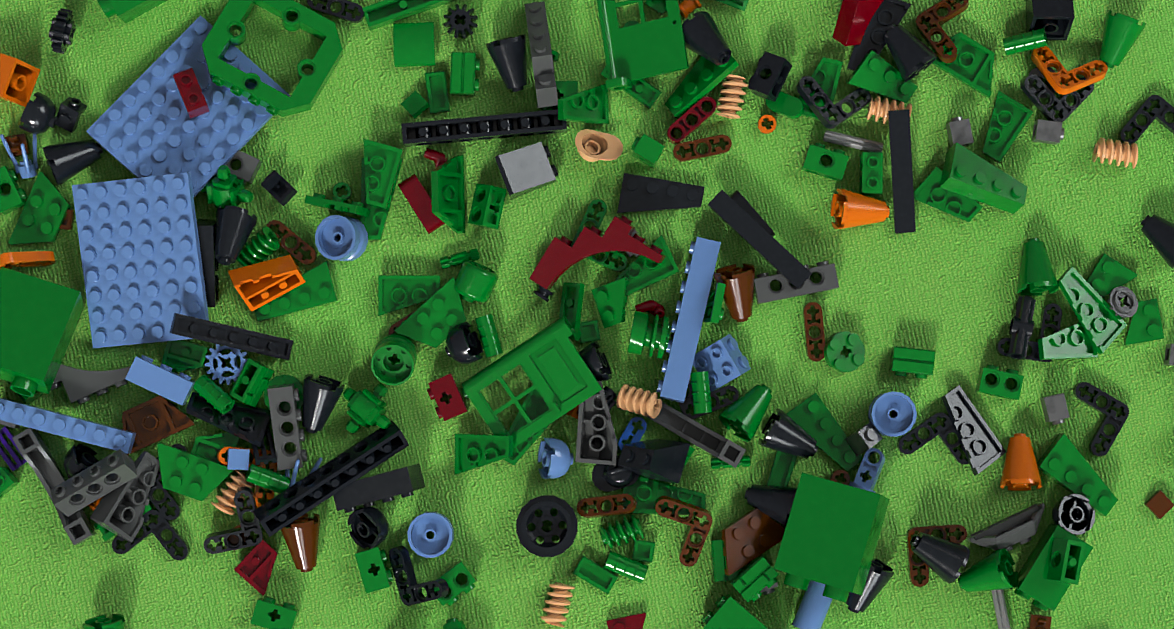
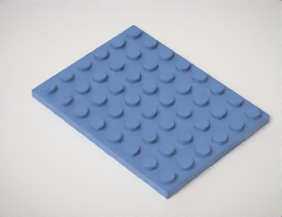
M201 15L86 131L137 178L191 172L194 197L217 174V169L221 165H226L237 151L241 150L274 116L268 113L265 107L261 105L255 106L248 101V98L242 95L236 96L230 91V88L224 85L220 87L212 82L203 54L202 44L213 26ZM230 45L222 58L224 62L245 73L257 74L261 82L291 97L237 47ZM193 68L209 112L190 119L173 75ZM255 83L246 85L248 89H254L257 86Z
M191 172L72 185L93 348L193 339L170 333L174 313L209 321Z

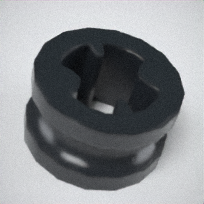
M538 284V289L534 290L533 293L548 302L549 296H552L553 293Z

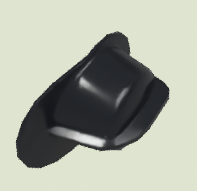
M618 455L617 465L596 464L592 472V481L599 490L609 492L634 484L638 480L639 474L619 466L620 455Z

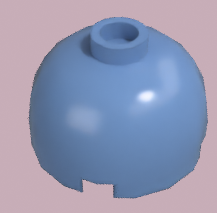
M543 438L545 441H541L538 449V462L542 461V469H539L540 476L543 479L559 478L565 475L570 465L573 464V453H570L567 444L560 439Z

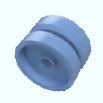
M328 216L321 221L315 233V244L318 251L324 257L331 260L353 261L363 254L368 243V233L365 226L358 219L348 216Z
M894 391L882 393L874 398L869 406V422L883 436L897 437L904 435L912 429L916 422L917 411L915 404L910 397L903 393ZM890 411L896 412V417L891 418Z
M426 512L417 516L410 523L407 531L409 545L417 555L425 558H435L444 554L454 539V528L451 521L445 515L438 512ZM432 531L434 538L430 539V537H427V533Z

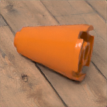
M836 189L838 194H833L830 214L835 218V222H832L834 229H845L884 222L889 217L890 208L885 201L846 189Z
M1016 433L1014 437L1009 438L1000 480V487L1004 489V486H1008V490L1029 491L1031 486H1036L1037 489L1042 487L1031 439L1026 437L1024 433Z

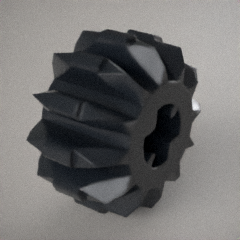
M456 4V11L449 8L448 11L451 15H444V19L448 20L444 23V27H450L447 31L448 34H452L455 31L454 37L458 38L459 34L462 33V37L465 39V32H468L470 35L474 34L471 28L478 27L473 22L478 20L477 15H472L474 13L473 8L467 11L466 4L463 5L462 9ZM460 18L462 20L463 18H465V24L462 25L461 23H459L457 25V19Z

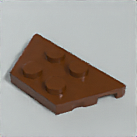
M160 395L122 412L123 430L136 433L132 451L127 455L195 425V422Z
M757 508L752 509L723 528V556H726L727 568L724 569L725 574L730 576L782 541L785 528Z

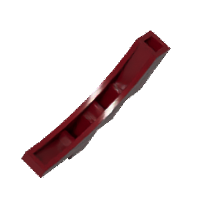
M843 0L832 37L844 46L860 45L869 22L884 0Z
M624 215L621 218L615 216L604 235H601L603 231L592 225L591 228L587 226L583 228L574 245H571L573 241L563 235L561 238L554 237L529 279L545 289H551L558 278L572 265L586 257L602 252H631L645 256L657 263H662L665 255L662 254L663 250L654 244L649 246L644 243L646 239L635 233L634 236L632 235L635 229L631 225L632 220Z

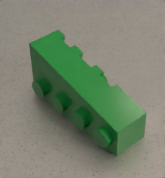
M957 142L946 152L940 188L1012 214L1025 205L1028 188L1026 185Z
M1059 433L1037 462L1038 469L1071 494H1081L1088 498L1090 501L1088 503L1097 514L1107 516L1118 499L1064 433Z

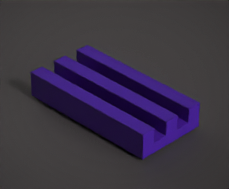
M4 426L0 430V441L17 464L13 463L1 445L0 455L10 469L15 471L27 461L25 459L20 460L2 434L5 433L19 451L12 439L14 435L7 426Z

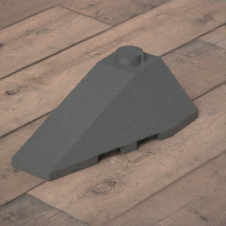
M598 381L601 387L603 388L602 381ZM604 388L579 404L575 462L617 465L618 443Z
M144 451L134 462L138 476L106 494L90 517L103 528L129 542L134 540L143 525L144 518L142 516L145 505L148 506L150 499H148L150 488L154 486L160 466L159 460L147 451Z

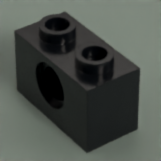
M765 51L758 61L754 75L749 80L748 89L754 95L775 102L792 65L786 58Z

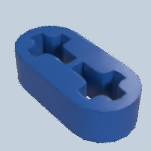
M634 417L629 421L618 441L621 451L624 445L621 443L622 440H627L630 435L633 436L631 443L641 440L647 428V423L643 418ZM640 420L643 429H638L634 435L632 434L634 429L632 423Z

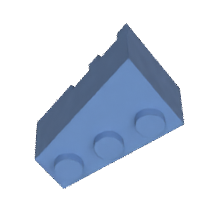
M143 354L141 358L135 357L125 378L126 380L177 404L186 405L195 381L191 380L192 377L182 372L180 374L172 372L173 368L162 363L158 366L152 363L154 359Z

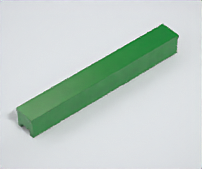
M383 0L362 9L371 31L455 0Z

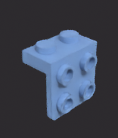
M731 334L695 354L693 362L697 372L708 371L711 392L751 369L747 358L742 355L737 341L732 338Z

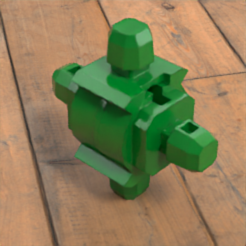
M221 165L217 169V175L201 190V192L207 194L208 204L213 203L216 208L221 207V209H225V206L228 205L237 207L241 202L250 203L253 200V193L244 189L243 179L238 180L236 175L230 173V169L226 165Z
M377 384L373 389L374 392L367 389L357 392L352 388H346L343 392L344 398L349 402L347 407L350 409L347 411V414L353 418L346 425V429L350 433H356L361 428L360 425L367 428L377 425L382 429H387L391 425L390 419L385 415L387 410L384 407L387 406V403L381 399L388 392V388L384 384Z

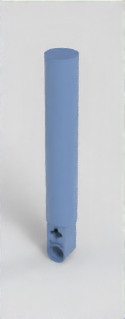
M871 448L866 451L854 482L850 481L849 486L876 493L873 489L885 462V456L879 449ZM878 453L880 460L875 464L871 463L869 460L871 454ZM868 472H870L869 475L872 478L871 480H866L865 482V479L862 478L863 474L867 475ZM810 580L808 590L804 593L792 623L793 626L800 629H821L833 600L832 598L822 596L825 584Z

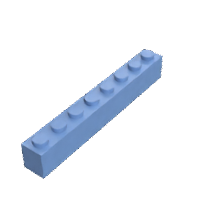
M697 237L695 242L691 241L689 253L692 254L691 262L687 261L684 273L688 275L687 280L682 281L680 293H683L682 301H677L675 312L679 314L677 321L673 320L670 331L674 333L672 341H668L666 352L669 353L668 361H663L661 372L665 373L663 381L659 380L657 392L660 393L659 398L684 403L721 242Z
M0 397V420L116 451L121 449L127 454L132 451L136 436L134 432Z

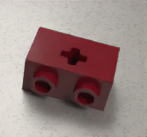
M193 68L174 74L175 83L190 119L209 112Z
M452 374L428 383L430 388L427 389L431 400H436L438 407H435L439 419L443 418L444 421L468 412ZM445 392L447 395L452 396L449 399V404L441 401Z

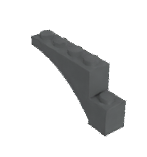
M545 2L524 4L538 108L558 105V96Z
M61 364L50 391L61 387V383H63L71 403L78 402L81 405L90 401V396L95 394L101 396L108 393V388L116 386V388L128 384L125 378L130 367L108 371H88Z
M663 402L659 415L655 419L649 418L734 468L737 467L746 451L741 446Z

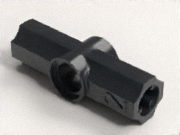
M1019 296L1016 301L1015 314L1009 328L1011 336L1007 355L1013 359H1025L1028 342L1034 328V321L1032 319L1036 300L1029 296Z

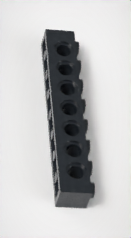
M558 109L401 124L403 145L405 147L567 132L566 121L558 120Z
M391 421V425L387 429L379 428L254 510L253 513L270 537L409 446L401 430Z

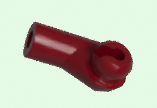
M429 148L426 149L424 158L433 160L436 168L447 161L445 154Z
M648 300L635 305L636 311H648L654 316L656 314L659 315V318L665 315L664 307L654 300Z

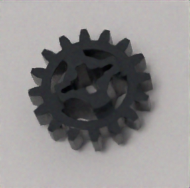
M61 8L56 18L52 19L49 37L53 41L51 47L54 52L64 54L67 47L73 42L76 25L72 21L73 15L71 10Z

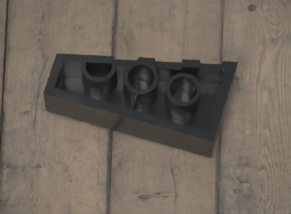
M415 464L356 480L334 494L333 497L337 511L344 509L345 513L357 510L356 506L363 504V507H370L376 505L375 501L382 499L383 503L393 501L396 495L401 494L402 498L414 495V490L425 488L420 464Z

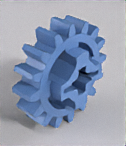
M216 344V350L213 348L209 349L212 353L211 356H205L209 359L205 366L210 367L207 374H214L212 377L213 381L219 378V384L223 385L226 380L227 385H231L232 380L236 382L247 361L245 356L248 355V352H241V349ZM225 349L232 350V352H230L229 354L224 355L223 353H221V351ZM239 357H240V360H241V365H240V367L237 366V359H238ZM222 358L231 359L230 364L233 368L224 367L225 362ZM215 359H217L218 361V367L216 369L214 366ZM229 371L234 373V375L230 377L223 376V374Z

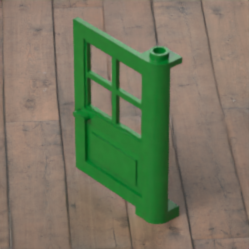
M597 0L608 80L605 81L606 89L619 91L633 88L632 81L689 68L679 0H665L668 17L648 22L645 19L643 1L646 0H626L617 3L615 0ZM638 2L641 23L619 28L617 7Z
M565 315L462 383L463 388H461L463 395L467 399L470 398L494 435H509L497 414L513 403L516 405L528 424L509 435L513 436V448L603 389L569 339V336L575 332ZM518 365H521L533 386L515 397L502 376ZM498 379L512 400L493 411L481 390ZM534 389H537L549 410L531 421L518 400Z

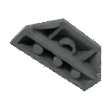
M1041 502L1036 503L967 536L966 539L969 542L994 551L1001 548L1010 551L1013 549L1012 545L1018 542L1024 544L1032 540L1031 536L1037 532L1045 505Z

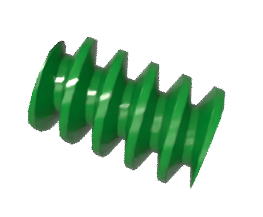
M263 227L262 231L257 232V237L252 236L251 241L245 243L246 247H243L236 260L243 267L263 262L269 255L274 253V250L279 249L280 242L277 235L269 227Z
M630 515V522L625 517H623L622 524L615 520V527L610 522L607 523V529L599 525L605 550L606 544L611 549L614 547V542L621 546L622 539L629 543L630 536L634 541H637V534L642 539L645 538L639 518L636 519L634 515Z

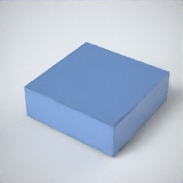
M228 448L227 469L249 470L250 450Z

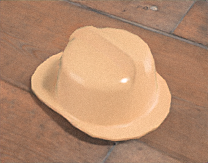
M584 129L578 132L575 137L577 151L588 162L615 160L623 152V144L620 139L608 133Z

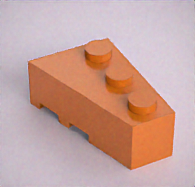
M291 254L228 271L234 287L251 312L305 283L304 277Z

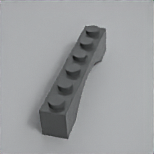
M28 428L12 439L24 459L40 479L53 502L50 490L66 481L38 430ZM55 506L63 528L73 545H78L97 534L83 509L67 517Z

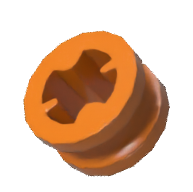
M763 115L758 121V128L764 134L773 132L777 125L776 119L772 115ZM764 119H768V122L773 123V126L770 125L771 129H767L765 126L762 127Z

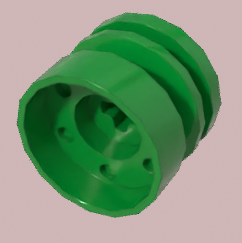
M635 311L627 353L641 355L645 346L648 347L649 357H652L653 350L656 348L658 349L657 358L662 359L670 336L669 317L664 316L663 324L661 325L658 324L659 315L656 314L653 323H650L648 313Z
M401 334L384 336L377 343L371 359V369L374 376L386 385L397 386L405 383L411 377L417 360V350L414 343L408 337ZM393 354H397V359L393 358Z

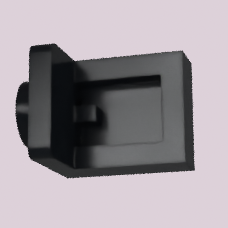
M67 98L60 105L56 116L58 117L56 125L73 133L76 130L81 113L86 110L87 105L83 104L79 99Z
M275 170L261 183V186L283 206L298 192Z

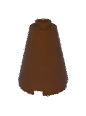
M742 263L743 267H736V264L724 266L714 272L716 282L726 284L723 299L732 319H736L737 322L747 321L748 317L752 316L755 268L754 265Z
M305 513L281 529L295 567L300 569L301 572H310L317 565L320 531L319 514L313 513L314 517H308V513Z

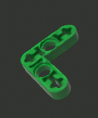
M595 199L591 201L572 245H574L586 222L591 221L595 224V227H600L607 211V205L603 200ZM598 203L602 204L601 208L604 209L603 212L599 211L596 218H600L599 222L594 218L587 217L588 214L593 216L594 208L592 206H597ZM617 251L605 252L606 255L602 260L596 259L594 255L586 257V259L616 272L623 271L627 266V258ZM609 252L613 253L611 258L618 259V257H621V262L624 263V265H619L618 268L614 267V262L610 260L609 264H606L604 262L608 259Z

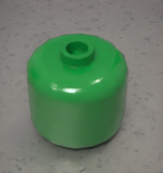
M469 260L464 261L455 279L454 289L463 295L462 299L468 302H487L497 283L498 274L482 264Z

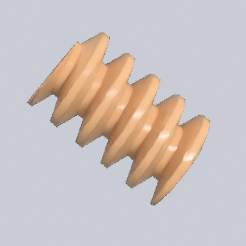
M729 74L725 77L727 81L722 83V86L726 89L720 91V94L724 97L718 99V102L722 105L716 106V109L721 113L716 114L730 119H740L741 116L736 114V111H742L738 103H744L740 95H746V92L741 89L748 87V84L743 82L746 78Z
M877 95L874 100L873 97L870 100L867 120H870L872 115H874L875 122L882 117L883 124H885L888 120V111L909 109V116H911L912 104L909 103L905 108L904 102L901 101L897 106L894 99L889 104L886 97L881 102L880 96Z
M1100 137L1095 144L1092 161L1095 162L1097 157H1100V163H1103L1105 158H1107L1108 165H1111L1113 160H1116V166H1119L1121 161H1124V167L1126 168L1131 162L1132 169H1134L1138 161V146L1136 143L1129 145V142L1126 141L1121 144L1120 140H1116L1113 143L1112 139H1108L1105 142V139Z
M624 384L618 393L616 406L622 410H628L629 412H635L636 414H642L643 416L655 419L662 409V400L658 399L656 392L651 394L649 390L644 391L642 388L636 389L635 386L629 387L628 384Z
M235 470L238 474L237 476L230 475L232 483L225 482L228 489H220L223 496L215 495L218 503L211 502L217 509L230 515L235 514L232 507L236 508L234 502L236 490L240 487L254 488V484L246 482V475L239 470Z
M555 582L549 584V587L554 590L547 592L551 599L545 600L549 607L542 609L547 615L540 618L545 623L564 628L565 626L560 622L566 621L567 618L562 614L569 612L564 606L571 604L566 598L573 596L568 590L575 589V587Z

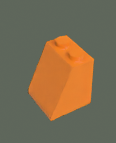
M0 53V98L26 107L41 69L17 58Z

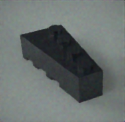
M196 219L207 306L216 307L219 303V276L215 275V271L219 269V262L215 258L216 219Z

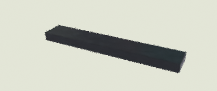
M909 109L888 111L894 229L895 233L916 232Z
M723 190L710 201L708 206L797 289L812 275L806 267Z
M174 313L170 329L171 334L284 360H289L293 340Z

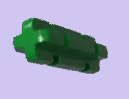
M475 248L469 250V252L464 251L450 255L451 257L440 258V264L443 269L451 267L450 265L457 266L464 261H475L480 259L479 251Z
M742 456L737 467H749L751 465L750 456ZM717 457L710 460L712 469L720 467L734 468Z

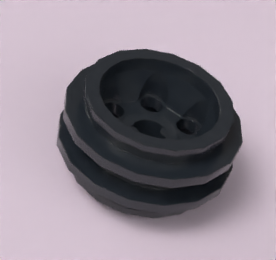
M541 495L531 499L522 507L516 520V533L520 543L530 553L539 557H554L564 553L573 544L577 535V518L573 508L565 500L554 495ZM552 508H556L558 510V514L556 516H552L550 514V510ZM541 509L543 512L542 516L537 517L535 510ZM543 521H551L553 523L551 525L552 530L544 531L542 529ZM559 522H566V528L560 529L558 526ZM534 523L536 526L535 530L530 531L528 524ZM538 536H542L544 538V542L542 544H538L536 542V538ZM552 536H559V542H552Z

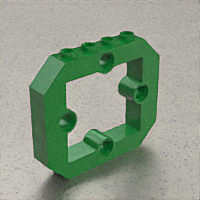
M229 0L202 44L203 54L213 83L220 87L224 85L230 88V91L236 96L242 95L248 98L251 104L255 106L261 105L266 108L268 113L274 116L278 114L281 117L311 110L343 56V48L335 23L294 0ZM255 5L280 17L282 25L287 31H297L300 28L323 41L313 60L308 58L298 63L297 73L300 82L291 97L261 82L257 74L245 73L222 60L230 45L239 46L245 42L246 28L244 22ZM289 16H295L297 18L295 21L287 20ZM233 30H239L241 32L237 36L231 34ZM309 68L313 72L309 75H306L302 71L304 69ZM249 83H255L257 85L254 89H248L246 87V85Z

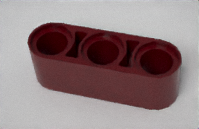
M703 97L668 128L667 139L673 144L681 143L709 119L716 110L715 100L712 97ZM704 102L712 105L710 112L702 110L701 105ZM692 115L696 117L697 123L689 125L686 122V118ZM673 129H679L682 136L675 139L671 136L670 132Z
M415 174L397 184L428 234L445 224L432 213V200Z

